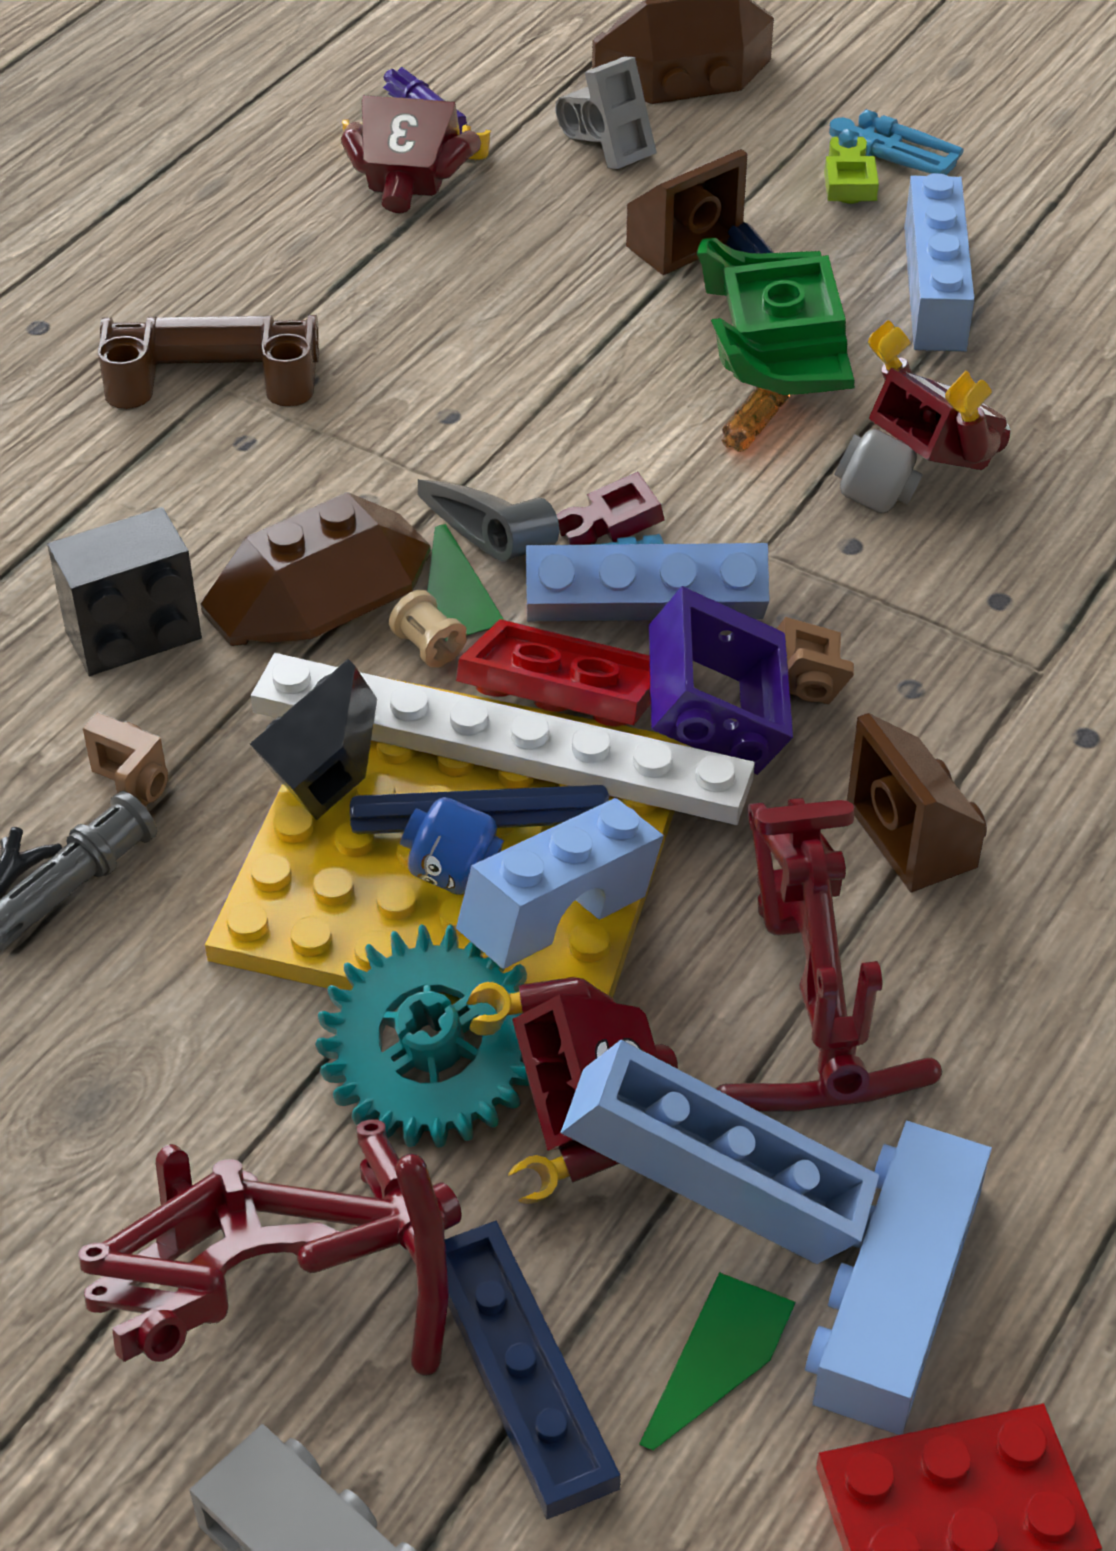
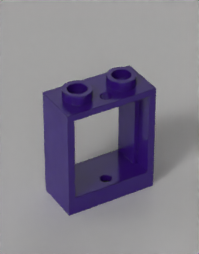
M681 586L649 624L651 730L696 749L755 762L754 774L758 775L793 738L785 633ZM727 630L733 632L729 635L720 634L722 631ZM693 661L739 681L741 708L694 688Z

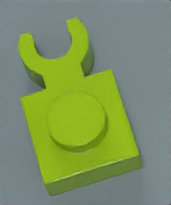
M838 137L830 139L829 156L825 158L824 169L828 201H840L847 204H855L861 201H877L879 181L875 156H866L867 141L864 137H857V145L852 148L841 146Z

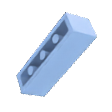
M940 173L927 176H911L904 228L914 350L967 352L974 306V291L962 177H949Z
M768 543L526 545L527 621L653 620L681 586L749 617L763 619L769 604Z
M623 1040L617 1042L583 1069L561 1133L815 1264H819L862 1241L879 1174Z
M907 1120L897 1148L886 1144L883 1145L874 1171L879 1174L876 1188L882 1190L876 1206L871 1205L862 1241L853 1245L860 1248L855 1266L845 1263L840 1264L831 1290L828 1307L839 1310L832 1330L818 1326L808 1354L805 1371L817 1375L813 1399L814 1406L897 1435L903 1434L981 1194L992 1147Z

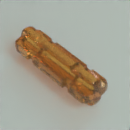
M756 387L737 409L735 415L722 427L724 434L722 437L723 445L726 448L733 447L737 452L748 449L756 439L755 436L762 432L791 395H782Z

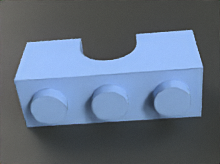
M614 798L471 865L456 929L502 969H505L551 945L561 917L575 900L600 920L645 897L664 835L641 818L633 809L627 807L617 798Z

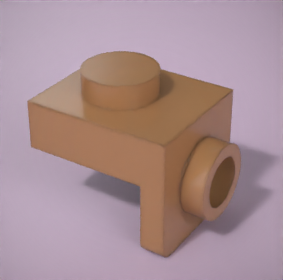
M785 617L776 629L785 633L790 694L796 695L805 701L830 704L854 676V663L840 658L841 632Z
M97 712L83 727L91 771L114 780L117 792L125 791L130 793L146 807L150 802L156 801L162 795L168 781V770L165 765L161 737L143 731L131 722H121Z

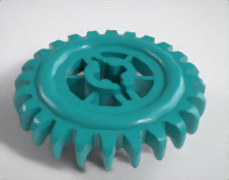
M422 924L418 928L416 946L411 949L408 948L400 935L393 931L390 935L392 956L386 958L371 944H367L365 952L371 969L365 972L347 962L343 966L344 972L353 989L351 991L343 990L333 985H330L327 989L330 1000L341 1012L329 1013L327 1011H320L318 1013L320 1025L328 1032L335 1034V1036L318 1038L315 1042L316 1049L324 1057L337 1059L332 1063H326L321 1066V1076L330 1083L345 1082L333 1091V1099L339 1106H348L359 1102L352 1111V1119L356 1125L379 1117V1120L385 1124L386 1136L388 1138L399 1127L403 1128V1137L407 1147L416 1146L423 1132L430 1131L435 1146L441 1148L446 1144L448 1131L452 1128H455L465 1141H470L474 1137V1120L479 1118L489 1127L498 1126L499 1119L494 1107L498 1103L512 1109L519 1107L521 1101L512 1086L514 1084L529 1086L530 1084L512 1021L513 1018L521 1014L506 1016L504 1023L496 1033L488 1036L482 1035L481 1045L477 1049L464 1040V1033L470 1030L469 1026L473 1018L484 1014L494 1015L497 1013L487 1003H478L476 1005H467L466 1003L471 992L479 984L485 982L497 983L503 986L509 994L518 992L519 985L524 984L527 979L525 966L518 964L511 971L503 973L505 969H502L490 957L484 959V952L471 941L464 949H460L456 929L451 924L447 926L440 946L433 945L426 926ZM444 992L461 999L452 1005L446 996L439 993ZM388 1025L395 1028L400 1041L382 1052V1033L385 1026ZM430 1025V1027L434 1031L440 1032L437 1035L430 1037L428 1033L424 1030H419L422 1027ZM461 1056L472 1060L460 1074L445 1081H439V1072L452 1067ZM415 1067L429 1073L431 1083H419L401 1076Z

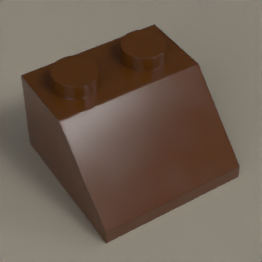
M742 149L661 183L628 203L626 247L664 276L699 260L697 251L703 239L717 238L721 243L728 246L729 228L732 225L738 227L743 223L748 153Z
M870 713L858 716L847 801L854 805V816L910 893L978 868L983 840L987 833L986 821L980 808L974 802H968L954 784L945 763L938 758L935 759L918 737Z

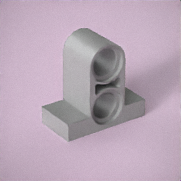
M622 57L586 71L585 77L588 87L562 96L556 101V117L562 131L572 139L601 142L607 168L619 169L657 153L635 57Z

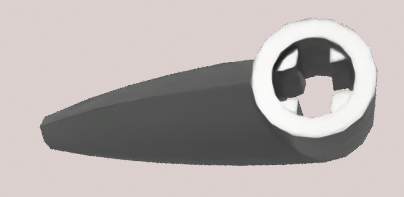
M418 479L417 495L457 532L497 560L506 561L526 555V545H555L558 541L560 532L559 521L552 505L544 498L537 497L511 504L497 496L470 487Z

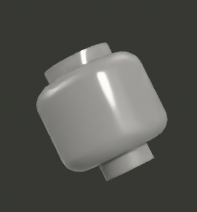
M877 429L867 431L863 437L853 435L834 473L835 476L841 478L840 491L845 497L878 513L890 511L897 500L908 505L923 474L913 469L917 460V453L911 447Z

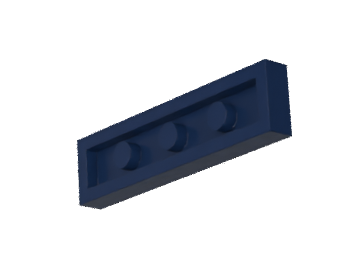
M497 1220L445 1239L449 1289L448 1306L546 1519L548 1520L620 1490V1472Z

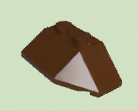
M643 0L617 20L606 33L602 32L592 40V69L622 57H635L645 102L650 104L742 91L771 61L774 18L771 13L762 9L753 0Z
M346 492L247 536L201 602V612L230 646L247 645L249 640L274 643L313 639L413 592L422 573L425 561H428L430 557L431 545L399 513Z

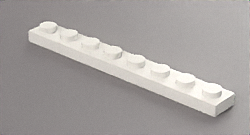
M274 653L251 694L253 713L274 718L282 716L308 694L320 679L331 674L338 667ZM360 672L377 697L371 738L373 741L566 786L603 785L607 788L609 796L734 825L738 824L753 781L755 765L753 761Z

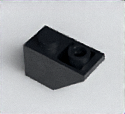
M347 659L331 674L320 679L308 694L282 716L274 719L266 727L265 731L250 743L274 776L316 820L366 778L377 697L356 666Z

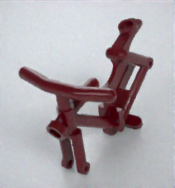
M803 798L789 799L788 806L766 808L764 803L749 804L748 818L750 828L753 831L758 870L757 883L760 888L758 913L764 918V924L769 933L776 936L798 933L802 935L807 961L799 985L812 1026V1041L819 1048L817 1071L820 1075L819 1080L799 1083H726L719 1085L715 1089L759 1112H795L871 1102L930 1086L938 1082L943 1071L941 1064L932 1057L921 1058L868 1073L864 1062L856 1056L857 1046L863 1045L869 1038L877 991L882 990L883 985L882 972L878 961L861 963L852 1016H847L832 897L840 896L842 880L846 876V867L842 851H834L821 833V829L851 825L854 822V805L845 800L805 804ZM772 854L782 869L773 870Z
M366 1120L359 1123L356 1127L358 1144L366 1157L360 1163L361 1180L369 1185L375 1198L260 1182L252 1173L243 1171L241 1162L234 1159L217 1162L213 1165V1173L192 1185L188 1154L177 1145H166L158 1152L155 1162L161 1205L102 1243L88 1244L83 1246L78 1252L82 1272L103 1276L85 1288L86 1309L93 1313L107 1312L111 1309L142 1313L112 1328L115 1354L123 1362L142 1353L152 1361L162 1362L173 1357L182 1348L187 1331L204 1323H219L227 1316L229 1304L224 1275L229 1269L243 1260L261 1254L288 1252L297 1255L301 1269L308 1273H317L401 1245L410 1253L417 1272L418 1299L411 1364L416 1373L423 1376L432 1375L439 1369L442 1360L449 1299L444 1231L460 1223L462 1217L460 1203L453 1190L447 1184L439 1182L432 1185L427 1165L421 1156L409 1153L399 1159L386 1136L385 1124L380 1120ZM256 1211L348 1224L357 1227L342 1232L320 1222L261 1227ZM219 1230H222L224 1239L208 1247L190 1263L175 1261L184 1253ZM154 1239H157V1242L147 1247L137 1255L132 1254L135 1251L142 1248L143 1246H145L146 1244H148L149 1242L153 1241ZM140 1282L178 1287V1290L172 1292L136 1285Z

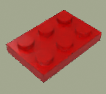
M499 619L458 661L456 681L476 686V690L484 695L492 697L513 695L533 700L537 707L547 711L561 712L569 709L593 715L595 721L607 726H624L627 724L634 726L651 705L650 655Z
M1044 1403L818 1453L816 1469L843 1551H1102L1103 1549Z

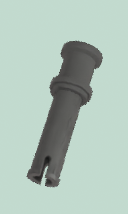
M125 791L117 792L111 797V806L88 825L78 824L71 829L65 847L0 899L1 951L9 947L24 931L35 922L37 923L84 882H87L93 876L102 877L111 874L116 870V860L139 841L147 843L156 837L158 832L156 823L145 806L137 798Z

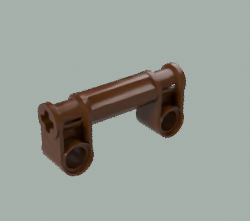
M272 315L244 317H147L146 322L114 323L112 317L102 318L98 356L105 400L109 405L122 409L137 408L146 404L153 395L156 367L159 364L263 362L266 395L272 403L288 407L306 403L314 394L316 362H319L317 315H308L306 320L274 321Z

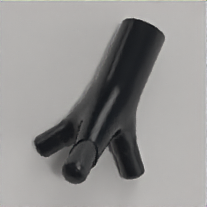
M12 827L9 836L2 838L0 841V899L3 898L10 886L21 874L42 860L55 856L63 848L60 843L44 845L19 852L23 830L19 827Z

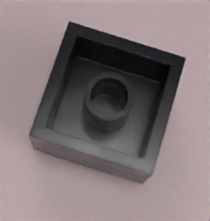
M163 507L47 543L65 632L89 677L202 639L189 550Z

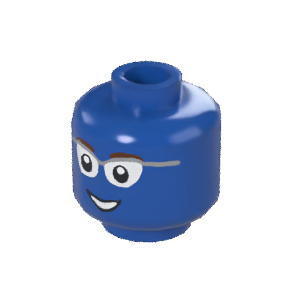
M442 797L432 804L427 813L417 808L414 810L404 830L400 845L411 849L408 857V869L412 875L451 893L462 895L465 894L471 865L501 852L505 840L496 837L497 824L491 816L451 798Z

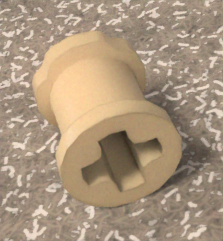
M416 590L408 593L400 599L390 614L389 626L391 631L399 638L409 639L420 649V658L431 668L442 667L444 664L454 660L467 642L466 627L457 619L447 618L437 609L436 599L426 590ZM409 616H412L414 618L410 621L408 620ZM448 637V641L446 642L442 639Z

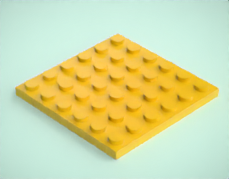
M419 685L691 747L658 732L628 726H607L593 719ZM371 740L366 778L318 820L304 808L283 784L281 785L205 943L207 961L327 989L330 985H333L339 989L351 991L353 986L348 981L343 966L348 962L354 967L368 972L371 966L365 952L367 944H371L378 952L388 958L392 956L391 933L396 931L409 949L415 948L418 928L422 924L426 926L433 945L440 946L447 926L451 924L456 929L464 894L451 893L410 873L408 857L411 849L400 845L404 832L379 834L353 833L350 825L351 798L360 795L563 787L566 785ZM609 796V801L617 798L664 835L645 897L600 920L575 900L561 917L553 943L505 968L503 973L511 971L516 965L521 964L525 966L527 972V979L524 984L568 977L583 978L613 998L675 811ZM554 826L497 828L496 837L505 840L501 849L503 851ZM456 929L459 948L464 949L470 940ZM444 992L439 993L446 996L452 1005L461 999Z

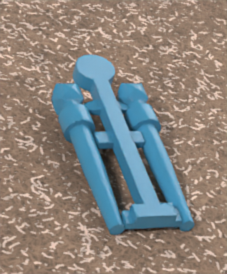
M867 109L859 115L858 127L854 125L852 120L844 117L831 120L829 126V134L832 137H838L839 144L843 147H855L857 145V137H864L867 141L866 156H876L929 174L940 173L947 175L956 166L959 156L961 157L964 148L919 130L898 124V121L885 115L879 118L878 113ZM904 139L949 154L943 157L901 141Z

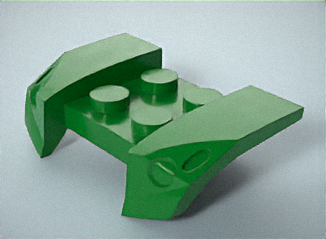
M717 238L703 239L701 241L697 256L702 265L706 293L727 297L733 324L732 326L721 318L710 319L716 332L719 358L726 370L733 372L734 377L740 382L782 395L820 393L855 388V379L847 353L846 318L829 255L822 256L821 251L746 253L729 248Z

